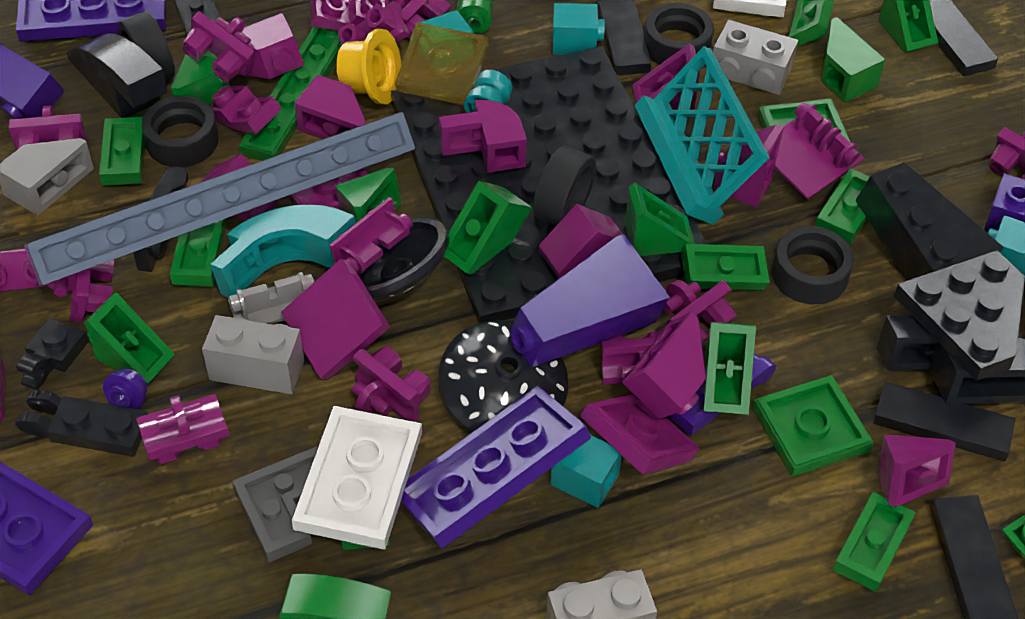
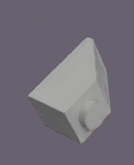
M77 138L23 145L0 163V186L4 196L39 216L94 169L87 142Z

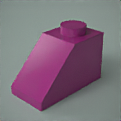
M283 13L243 29L242 33L251 39L248 47L255 51L250 62L252 69L246 76L271 79L304 66L295 38Z
M318 74L294 103L298 131L320 139H326L366 124L351 86Z
M773 125L756 131L770 158L730 196L731 198L758 207L772 183L783 127ZM742 145L738 165H742L753 155L749 145ZM729 148L725 153L720 151L717 165H726ZM715 172L714 191L721 186L724 172Z
M691 311L670 322L622 382L659 419L676 412L679 415L686 413L699 398L696 391L705 381L706 375L698 317Z

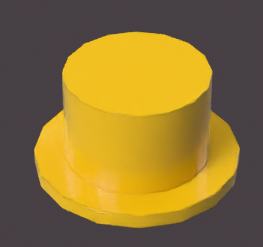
M374 29L368 34L365 41L346 42L341 46L337 56L339 82L351 86L354 94H368L376 104H389L392 102L391 91L399 90L401 58L397 43L388 30Z

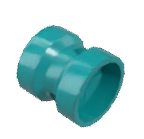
M485 70L481 72L474 83V89L470 90L464 101L466 113L475 112L476 100L495 101L505 105L513 92L511 81L498 71Z

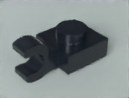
M49 318L25 346L26 355L20 359L16 366L17 371L26 374L21 380V384L38 390L44 384L53 368L65 372L88 344L86 331Z

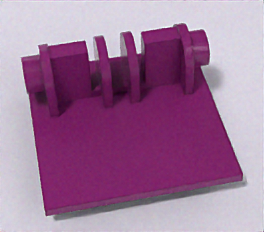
M803 102L794 112L798 117L783 126L775 169L808 200L847 173L850 168L852 169L860 164L865 158L857 151L858 146L854 142L850 143L841 134V130L838 127L832 128L833 122L830 119L823 120L824 117L816 111L817 107L814 104L808 105L806 102Z

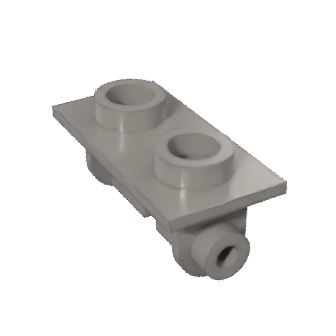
M299 272L296 276L274 281L275 287L267 288V285L263 284L245 290L237 289L236 294L229 296L228 299L233 317H242L249 321L266 324L284 321L285 318L281 311L314 283L312 274L303 275L302 272Z

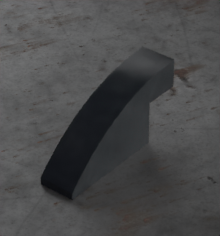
M107 33L66 53L71 63L120 118H127L154 105V98L168 92L163 69L140 47L120 35Z
M886 316L877 350L887 370L928 369L945 404L1025 402V339L1018 337L1016 356L1011 368L976 381L913 316Z

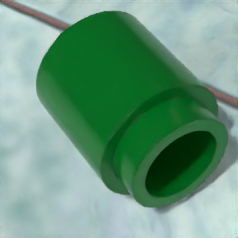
M458 0L457 11L472 29L473 34H482L490 28L494 0Z

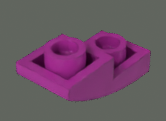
M310 0L311 26L339 31L340 28L348 23L357 26L366 20L365 16L370 8L376 4L385 7L388 5V0Z
M227 85L222 87L212 96L211 100L213 103L210 105L217 122L232 129L252 134L258 133L282 109L274 97H256L247 86L230 87Z

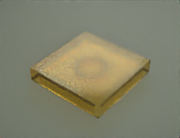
M417 22L395 81L396 91L464 105L466 97L470 90L474 89V83L479 76L489 46V38L487 36Z

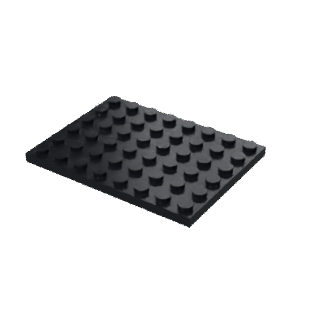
M602 46L493 69L504 74L513 86V92L505 105L519 116L527 138L526 167L487 173L481 150L442 155L439 117L466 113L464 101L470 90L474 89V83L481 72L391 91L392 105L395 113L403 112L415 146L411 153L437 219L443 223L448 233L478 181L503 186L532 207L513 242L473 274H467L456 266L479 323L516 318L522 306L559 280L539 252V245L557 225L535 216L533 205L537 186L547 163L556 150L564 145L589 154L596 159L595 178L584 207L609 216L626 237L625 220L629 187L637 183L686 215L694 243L706 244L693 217L686 214L653 143ZM681 252L640 256L658 282L684 276Z

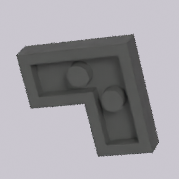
M318 446L232 481L236 496L268 563L312 545L311 534L293 530L292 518Z

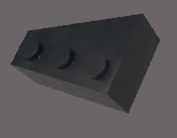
M904 162L871 175L855 200L907 281L997 250L1001 252L1004 248Z

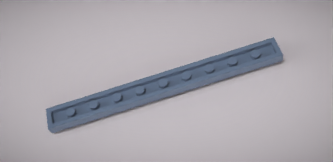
M403 112L396 113L25 244L24 247L39 285H45L414 150L415 146Z

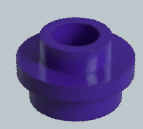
M120 369L107 376L103 382V391L112 405L138 409L146 399L147 384L144 378L134 370Z

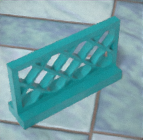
M705 46L700 49L654 99L644 95L634 105L686 214L714 225L724 215L720 206L770 158L713 51ZM706 64L707 71L704 83L696 84L698 71ZM682 91L678 110H672L669 102L678 92ZM694 91H702L698 110H690ZM713 91L721 92L718 110H709ZM687 118H695L691 137H686L684 134ZM707 118H716L712 136L703 137ZM727 118H734L736 121L732 137H723ZM701 144H710L705 164H699L698 156ZM721 145H730L726 165H717ZM742 145H749L753 155L742 165H738ZM715 172H724L721 186L713 192L711 187Z

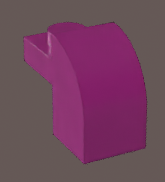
M476 100L475 112L439 117L440 147L443 156L481 150L487 173L526 167L527 138L519 116L508 106L495 101Z

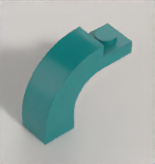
M294 205L262 213L241 223L227 233L231 246L210 263L221 295L227 298L235 295L237 289H246L266 270L288 261L308 260L331 268L334 265L330 244L339 235L356 224L354 215L328 206Z

